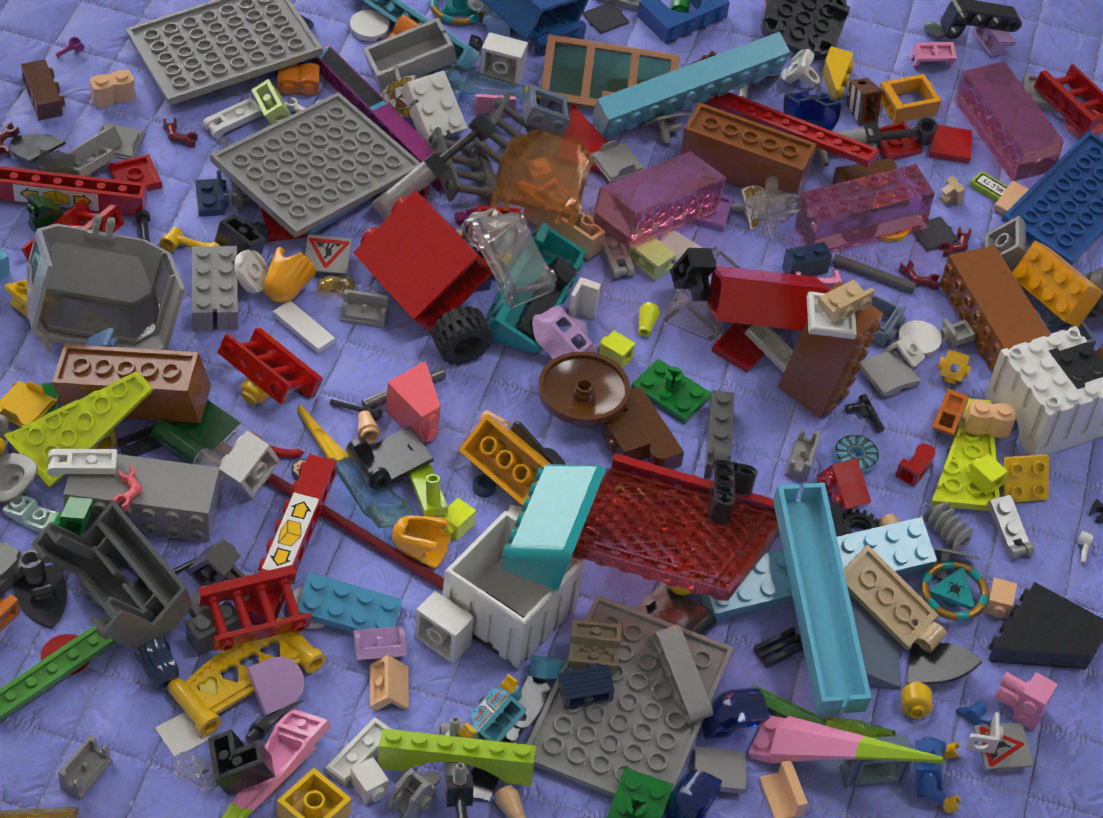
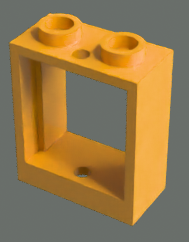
M925 74L880 83L879 88L882 89L881 104L893 124L936 116L938 114L941 98L937 95L932 87V83L928 81ZM919 91L924 100L902 104L897 95Z

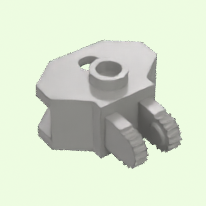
M413 769L405 772L394 786L387 803L389 810L393 813L400 810L404 813L402 818H418L433 803L434 799L432 796L436 792L435 786L441 780L439 773L428 771V773L421 776Z

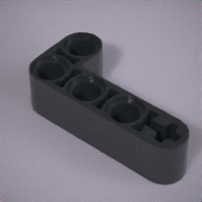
M952 0L944 12L940 24L948 39H956L961 36L967 25L1015 32L1022 26V21L1016 9L1012 6L977 0Z
M560 257L552 261L540 274L514 328L533 341H536L532 326L533 317L554 307L561 290L570 283L577 269Z
M716 460L714 462L709 481V519L711 522L718 525H728L730 523L735 505V494H752L758 473L756 468L727 460Z

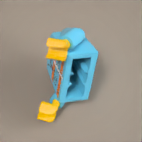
M507 674L499 685L502 690L493 688L485 697L479 700L477 707L470 715L474 722L471 726L467 722L457 733L464 738L487 739L500 742L528 710L518 702L522 697V692L518 686L519 681Z

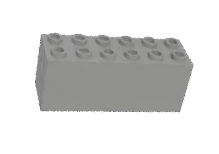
M118 454L116 474L68 475L63 492L64 506L69 497L93 499V511L86 526H91L110 502L114 500L115 496L125 494L130 489L129 485L123 483L119 477V470L124 475L130 474V465L134 468L135 478L143 490L130 502L129 510L124 513L141 533L167 536L174 539H189L196 542H210L220 500V470L218 467ZM125 502L119 503L118 506L122 509V505Z

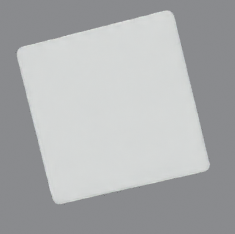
M186 712L155 728L174 757L193 749L210 738V736L203 737L194 727V721Z

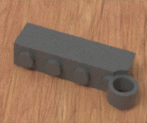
M712 390L708 407L704 478L711 477L716 460L730 461L735 393Z
M5 542L0 543V597L21 577H37L44 572L45 563L36 556L37 551L35 549L26 550L21 553L20 550Z

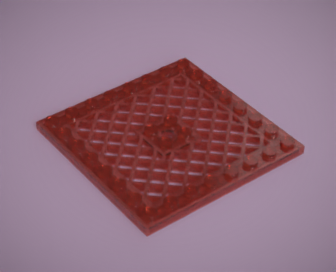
M610 469L602 478L572 557L593 561L599 566L617 568L623 573L641 575L642 578L647 580H658L671 587H682L688 589L691 593L709 595L715 600L728 601L780 533L775 514L735 503L730 523L728 525H718L709 519V496Z

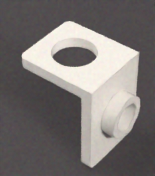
M909 333L892 342L882 351V353L888 352L897 347L912 368L925 358V355Z
M995 712L992 719L990 736L970 734L966 750L995 753L999 741H1002L1003 726H999L998 712ZM985 741L988 744L984 746L975 745L974 742Z

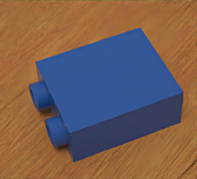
M589 0L481 1L524 40L528 41L579 21Z

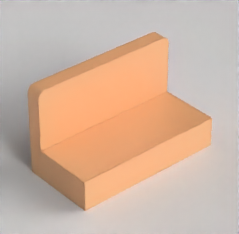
M389 655L371 663L370 707L379 710L392 703L406 710L409 708L408 666Z
M783 761L778 773L761 776L759 782L773 818L803 817L808 802L792 761Z

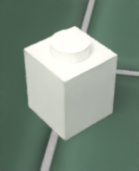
M374 757L351 768L350 782L365 805L372 801H380L388 794L389 780Z

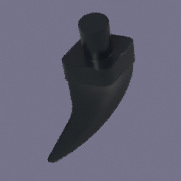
M304 700L291 703L265 718L257 719L251 724L249 733L245 736L246 740L252 744L257 738L263 739L273 723L282 714Z

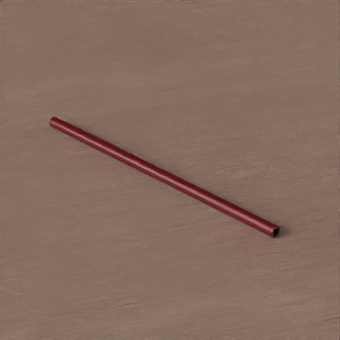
M223 443L215 452L224 457L230 454L233 448ZM272 473L266 480V483L291 498L292 485ZM326 505L323 506L320 514L322 518L443 591V577Z

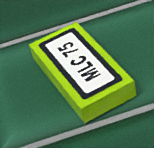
M983 171L979 172L969 185L996 202L1008 187Z

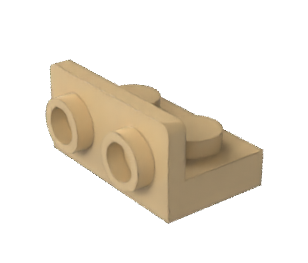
M853 279L820 296L817 304L835 323L842 318H849L859 309L864 310L868 308L872 303L871 299L875 290L871 287L864 291Z

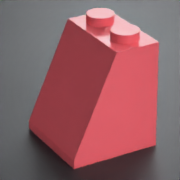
M425 362L388 382L386 412L403 429L410 426L423 444L433 441L438 436L440 403Z

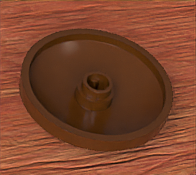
M571 352L554 358L544 367L539 378L538 393L544 407L558 419L574 425L593 426L609 422L623 412L629 400L630 382L624 370L613 360L591 352Z

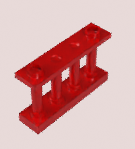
M1071 64L1066 75L1060 78H1054L1047 70L1040 72L1033 88L1083 136L1088 131L1092 132L1096 123L1103 122V91L1074 64ZM1068 84L1073 90L1068 91L1062 85ZM1080 96L1086 102L1080 103L1075 97ZM1093 108L1100 114L1093 115L1088 109Z
M82 199L51 225L61 224L91 230L93 218L96 214L101 215L102 219L99 228L100 232H105L106 222L109 217L115 218L114 233L124 225V221L116 205H110L100 214L90 212L86 201ZM34 238L21 248L27 262L29 261Z
M262 328L254 329L250 341L239 343L230 334H225L217 352L279 404H283L289 390L299 389L308 398L315 397L323 380V377Z
M294 564L198 588L196 597L198 606L210 607L218 635L213 638V651H228L236 645L292 631L294 633L302 632L310 626L311 612L300 614L291 585L295 583L297 574ZM275 588L282 590L291 617L276 620L267 594L268 590ZM258 595L267 623L252 626L243 599L244 596ZM234 601L243 629L228 633L219 605L220 602Z

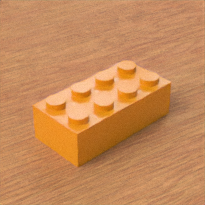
M1037 241L1033 242L1012 272L1020 285L1064 322L1076 327L1081 325L1103 294L1100 288L1056 252Z
M487 413L458 450L522 506L526 497L531 499L528 493L532 483H538L534 479L539 467L544 469L546 464H551L499 419Z

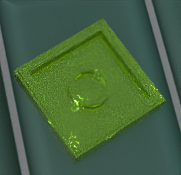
M832 716L827 717L826 726L870 738L896 736L895 730L864 721Z

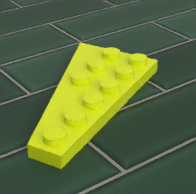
M134 372L99 391H94L80 400H75L54 410L34 422H29L13 432L6 433L4 436L20 454L31 458L36 463L38 468L37 474L49 487H53L66 474H61L58 477H52L47 474V467L50 463L48 460L50 450L93 449L154 389L139 372Z
M968 399L930 506L947 502L949 504L948 508L990 511L987 504L988 501L1000 497L999 488L987 496L968 479L971 470L970 465L976 458L981 459L989 454L996 460L995 438L988 434L974 435L964 431V418L970 401L982 400L991 403V400Z

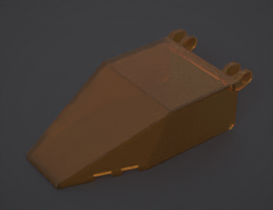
M537 129L528 132V135L521 134L519 139L512 137L500 159L490 207L495 208L498 201L504 202L503 207L506 211L509 210L510 204L556 215L555 223L557 224L560 223L562 217L568 218V226L574 227L583 204L594 158L589 156L590 152L585 150V145L580 139L547 130Z

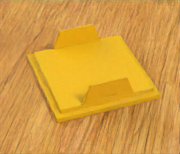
M18 381L0 400V414L6 416L9 422L23 427V425L42 418L57 400L45 394L42 387L31 381H28L27 384Z

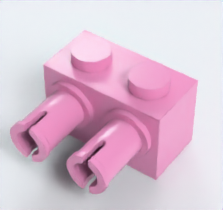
M1006 672L994 699L1013 708L1014 715L1012 720L1022 723L1023 727L1034 731L1045 714L1058 684L1037 672L1031 681H1027V683Z

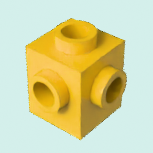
M948 349L946 358L941 357L938 370H941L940 375L944 376L943 381L956 384L957 381L962 382L963 377L968 378L971 366L967 364L970 356ZM952 364H957L959 369L957 371H952L950 369V366Z

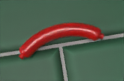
M252 432L253 435L263 440L257 433ZM270 445L277 457L300 458L304 454V451L300 449H282Z

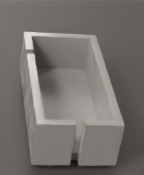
M439 18L363 48L367 64L381 91L398 78L416 75L417 78L457 61L454 45Z
M192 246L193 331L213 330V312H217L218 330H238V293L235 272L237 246Z

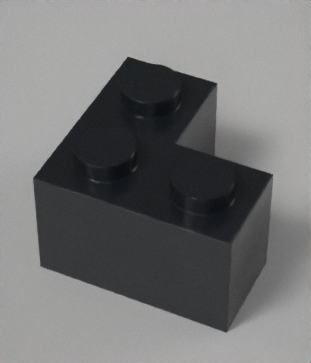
M232 729L208 738L215 782L227 795L275 777L272 756L260 741L244 746V743Z

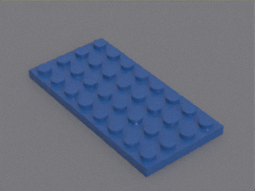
M1088 131L1001 219L1002 222L1006 223L1020 216L1026 224L1027 239L1048 246L1071 266L1103 234V139L1091 131Z

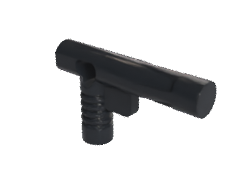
M866 394L858 397L860 402L845 405L846 413L859 411L861 417H869L877 433L885 430Z

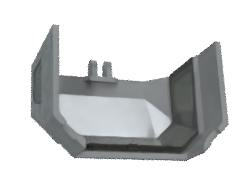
M96 214L93 218L91 230L61 224H53L36 230L26 268L27 311L32 330L43 342L48 352H50L51 348L49 341L86 345L89 337L108 328H114V335L118 340L117 347L168 350L185 292L184 285L170 252L145 239L112 234L115 225V218L113 217L108 218L105 232H100L99 228L102 219L101 215Z

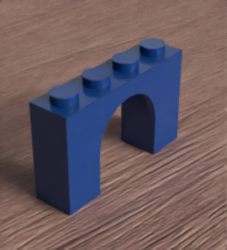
M661 0L639 1L637 17L666 44L719 20H723L728 15L730 2L728 0H690V3L697 10L681 13L668 8Z

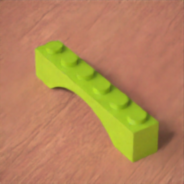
M382 728L378 746V765L381 769L403 772L426 763L457 762L483 769L508 784L532 786L536 746Z

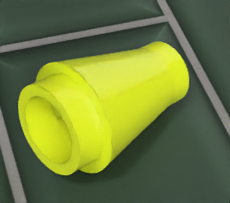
M647 302L639 308L638 333L641 336L648 337L651 335L652 329L660 316L659 307L656 304Z

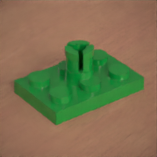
M659 358L631 384V389L641 386L652 404L684 425L711 397L710 391L686 377L680 368L671 367Z
M624 768L607 818H663L674 784Z

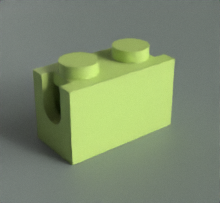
M269 79L251 90L264 116L271 125L291 116L283 98ZM271 92L272 95H273V98L271 97L270 94H265V93Z
M645 230L627 242V251L632 263L652 279L657 281L670 272V269L673 267L671 262L676 258V254L662 244L655 236H652Z

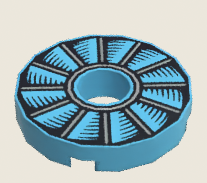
M851 434L843 436L837 441L834 447L833 458L836 463L857 458L862 474H866L875 469L879 460V450L876 444L869 438ZM857 452L861 457H855L851 453Z

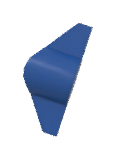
M982 701L974 703L971 707H958L956 709L957 714L966 716L967 720L974 725L980 722L990 725L992 722V718Z

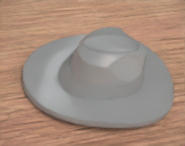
M17 453L0 456V502L12 501L30 491L28 486L32 483L38 471L36 463L31 458Z

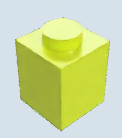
M614 330L608 337L604 336L600 341L599 354L613 360L623 369L633 359L636 343Z
M987 454L981 459L976 458L971 463L968 479L988 496L1003 486L1008 471L992 456Z
M457 498L448 506V514L439 516L449 521L447 528H441L452 539L458 541L475 525L476 510L460 498Z

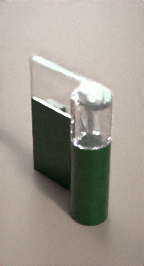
M209 400L206 402L201 423L169 422L166 419H162L157 422L151 432L152 439L186 463L218 468L224 456L230 454L235 447L237 439L243 436L246 431L263 440L256 432ZM220 471V482L225 481L226 478Z

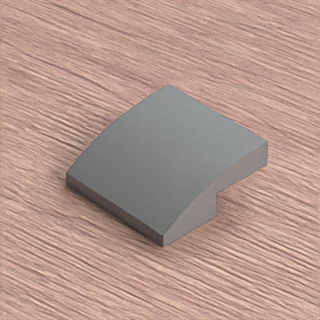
M896 350L880 353L860 362L862 364L860 370L882 397L898 395L902 388L917 387L921 382L920 378Z
M695 746L693 789L738 794L745 793L746 758L744 751Z

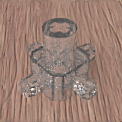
M767 177L766 189L758 190L751 197H747L745 205L751 209V217L754 222L764 224L762 225L763 235L773 237L776 231L775 225L783 224L789 217H793L799 211L801 203L797 194L777 190L779 189V183L776 177Z

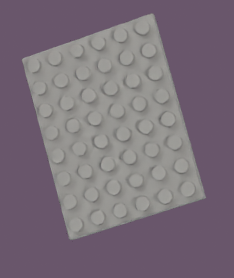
M212 0L125 28L129 40L169 106L323 55L322 46L290 0Z
M339 92L210 156L211 163L295 238L392 187L420 164L417 159Z
M596 595L585 620L622 625L617 673H610L615 689L613 701L564 709L557 678L526 745L536 746L535 767L612 798L615 796L624 768L673 783L671 798L704 721L702 719L691 724L686 723L660 658L655 659L652 656L648 646V638L653 632L675 624ZM680 627L711 703L732 656L734 647ZM569 655L560 672L568 668Z

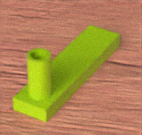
M429 463L408 474L423 515L433 517L447 515L448 506L440 489V477L434 474L431 464Z

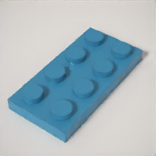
M308 572L298 609L300 614L311 612V621L353 633V630L395 627L403 599Z

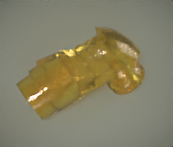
M347 275L344 278L325 276L317 280L318 291L325 293L344 292L345 289L354 290L355 286L353 279Z

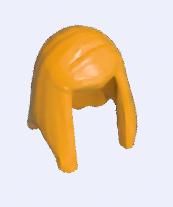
M282 247L277 248L263 281V291L272 301L284 303L294 299L314 278L316 266L314 263L309 262L310 259L303 255L302 252L285 258L282 256L285 250Z
M404 516L393 527V543L407 556L436 569L446 558V553L449 550L448 544L451 543L452 538L441 528H447L449 521L433 516Z

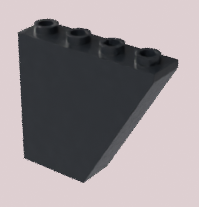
M1034 582L1030 590L1025 588L1019 599L1021 604L1014 605L1009 614L1011 620L1003 622L999 630L1000 637L995 636L988 647L991 650L988 660L996 663L1086 670L1103 643V618Z

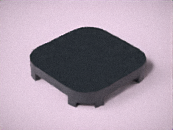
M769 0L761 19V32L765 37L780 32L790 51L798 53L801 50L810 49L814 53L813 60H824L830 47H836L838 44L837 42L849 14L850 6H847L845 0Z

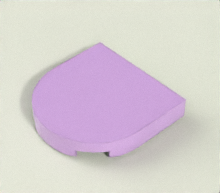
M273 657L246 668L263 715L296 702L303 692V673L300 667L288 658Z

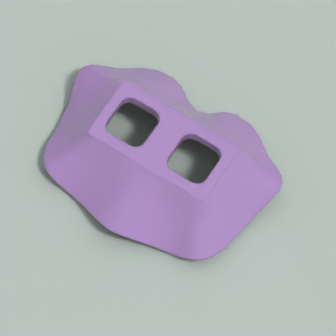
M562 306L552 307L548 311L533 317L532 326L535 339L552 359L571 352H591L597 354L598 347L590 341L585 322L567 315ZM561 318H564L570 325V329L566 332H562L556 325V322ZM576 335H579L585 342L581 349H577L571 342V339Z

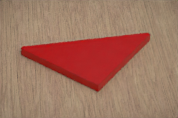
M572 105L569 112V119L571 121L561 139L555 164L602 173L589 157V154L600 151L602 145L608 142L577 107ZM635 174L626 177V179L634 180Z

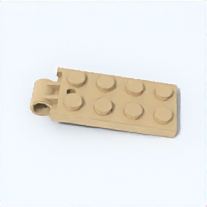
M866 545L844 568L849 594L906 650H909L917 640L918 645L924 651L930 653L946 637V630L940 624L933 622L938 618V614L869 545Z

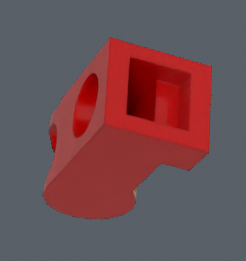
M919 444L916 447L914 456L909 461L904 458L901 460L895 477L915 488L930 469L935 456V449L929 444Z

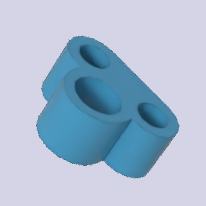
M532 655L529 673L536 678L557 679L566 660Z

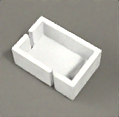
M445 71L409 81L400 89L407 107L417 100L418 103L409 110L417 132L426 141H428L429 136L432 135L436 127L441 128L443 137L446 140L461 135L467 129Z

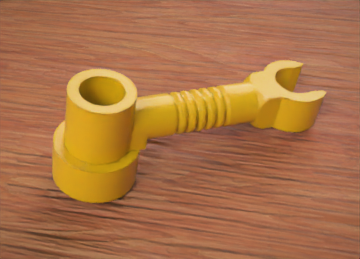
M177 227L171 228L169 233L164 234L159 242L160 247L168 252H174L180 245L190 248L192 246H220L215 242L203 243L184 237L182 231Z

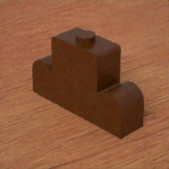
M641 386L631 389L627 406L623 412L613 420L604 423L602 436L605 439L607 448L610 451L612 450L614 455L617 453L637 460L648 458V462L670 469L680 467L684 455L683 449Z

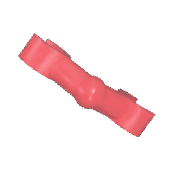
M130 465L129 475H124L119 470L120 480L123 483H127L130 489L125 494H119L114 498L117 505L125 502L122 505L123 512L129 510L130 502L143 490L135 478L134 468Z

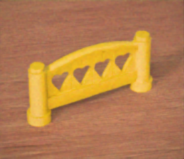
M279 617V618H277L276 620H281V619H285V618H284V617ZM292 631L236 645L228 651H221L203 664L188 680L184 681L177 678L168 684V689L171 696L194 721L195 729L201 736L206 737L217 731L222 723L221 718L217 714L255 692L246 670L247 667L240 665L242 660H248L250 655H257L259 663L273 658L274 656L264 654L260 650L268 648L271 643L275 642L280 645V657L294 661L306 673L311 674L323 666L326 656L319 648H314L300 632L294 633ZM230 667H236L238 669L239 682L220 678L219 674L227 672ZM209 679H214L217 681V695L200 691L198 686L206 684Z

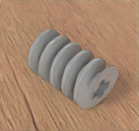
M947 502L932 506L924 513L923 521L928 522L930 528H934V532L940 535L943 541H946L948 547H952L953 551L960 552L970 542L973 529L967 528L964 530L967 526L966 521L958 524L961 516L955 515L952 517L955 510L951 508L946 511L949 506Z

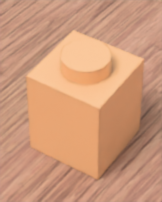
M994 578L989 589V600L984 613L1008 620L1014 604L1017 583Z

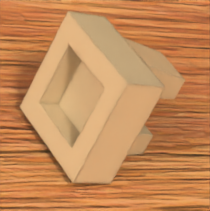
M954 176L946 179V186L941 189L943 196L940 197V200L945 205L952 202L957 206L964 202L965 188Z

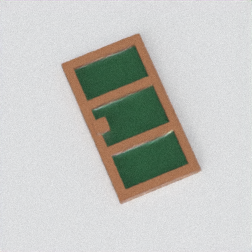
M548 34L541 88L568 97L567 106L574 105L579 108L594 110L597 99L679 69L680 55ZM550 100V102H549V103H554V104H560V103H557V102H554V101H551V100Z

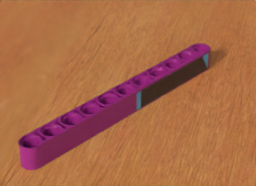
M330 45L322 47L323 55L311 59V63L319 65L320 74L344 98L422 163L431 154L427 141ZM440 177L430 183L437 191L444 189Z

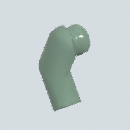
M930 21L924 24L925 32L935 38L946 36L942 26L936 22Z

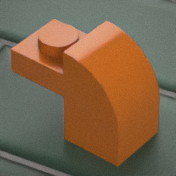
M947 388L932 430L954 437L969 396Z

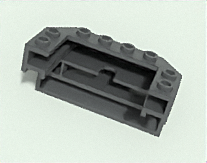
M114 500L110 502L83 536L49 522L31 544L37 551L36 556L46 564L51 562L61 571L66 569L77 575L81 580V587L93 595L91 598L93 602L105 610L103 614L110 620L108 622L93 616L91 621L97 627L96 632L106 640L108 638L113 639L120 646L128 645L132 648H137L173 630L192 607L185 584Z

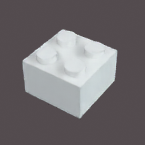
M489 32L482 47L479 78L518 88L525 74L528 42Z
M246 431L243 436L237 439L235 447L230 454L224 456L219 470L233 487L253 499L281 461L269 444Z
M434 591L416 609L414 637L453 664L471 646L474 617L468 610L461 609L454 604L447 596H442Z

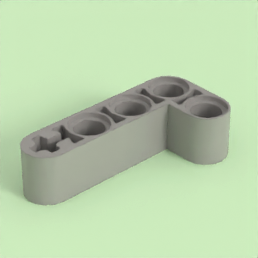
M676 624L653 632L648 638L650 652L655 659H661L686 723L691 724L712 716L713 710L680 626Z

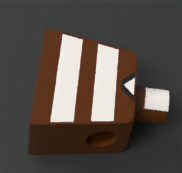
M869 78L848 81L846 84L848 89L847 107L858 125L878 123L882 89Z

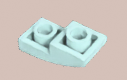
M23 495L9 501L2 509L4 514L38 533H41L49 514L56 513L55 511L38 506L35 499Z

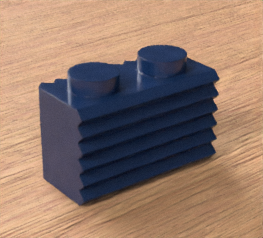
M823 241L822 243H814V245L810 244V246L786 249L782 269L787 274H795V271H800L801 275L804 276L828 273L832 254Z
M593 663L588 665L587 668L578 670L570 667L558 674V686L564 709L613 701L615 689L608 664Z

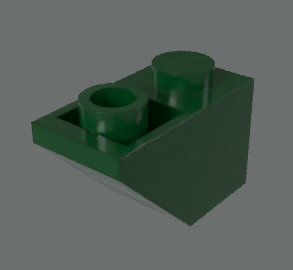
M33 193L27 194L28 205L26 207L30 217L28 223L33 232H36L38 228L51 225L64 214L52 199Z

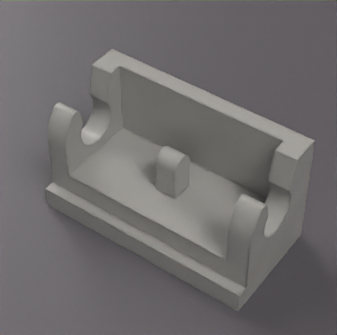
M345 289L341 304L340 322L384 328L388 314L389 296Z
M802 429L798 439H795L785 476L807 482L821 432L814 431L812 437L807 438L804 436L805 429Z
M92 735L88 736L58 772L60 788L79 799L86 795L113 762L107 745L101 749L97 745V739Z

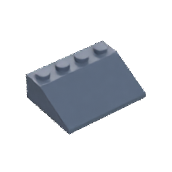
M849 594L869 687L900 690L898 641Z

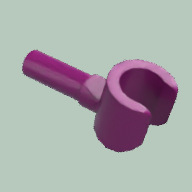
M72 37L69 40V45L56 52L55 55L58 58L73 49L76 52H81L85 46L79 38Z

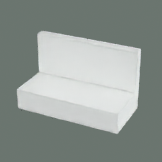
M580 277L571 294L568 315L575 318L577 314L594 319L597 314L601 284Z

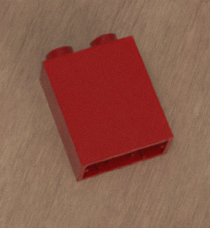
M414 190L409 196L401 197L394 203L391 209L392 214L379 227H373L363 234L360 240L361 245L353 253L411 318L431 333L433 325L437 324L436 321L442 318V315L450 312L452 309H458L495 271L443 215L421 194Z
M716 265L717 268L711 274L710 288L712 294L707 303V309L717 321L802 331L808 318V292L826 294L830 288L813 276Z

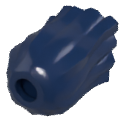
M163 635L137 647L135 656L153 685L165 688L168 687L171 681L179 678L178 665L171 654L169 642H166Z

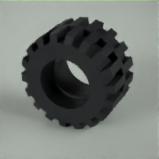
M472 306L452 309L450 312L442 315L443 317L439 318L436 321L437 324L432 327V339L443 360L449 364L461 365L462 363L466 364L476 360L490 348V344L493 342V333L484 315L478 308H473Z

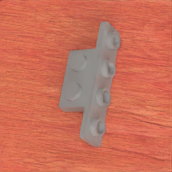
M110 126L48 163L44 168L47 172L91 176L93 171L108 166L110 161L116 158L113 150L121 146L123 142L116 127Z

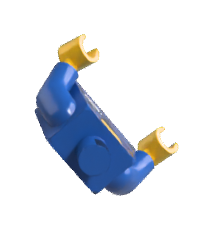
M929 736L915 741V750L941 757L944 755L946 759L961 756L956 752V748L961 747L958 742L946 744L942 740ZM915 762L917 797H928L934 802L942 804L946 813L960 810L961 808L957 805L961 802L959 796L953 795L947 798L943 792V764Z

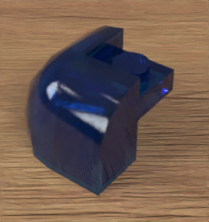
M800 91L784 95L783 111L785 114L832 131L839 121L842 103L825 93L818 96L809 95V91Z
M755 687L731 689L720 693L710 702L713 715L704 719L702 728L705 739L728 737L739 728L760 727L770 718L763 694Z
M686 770L670 794L665 818H706L709 809L720 792L722 780L702 770Z

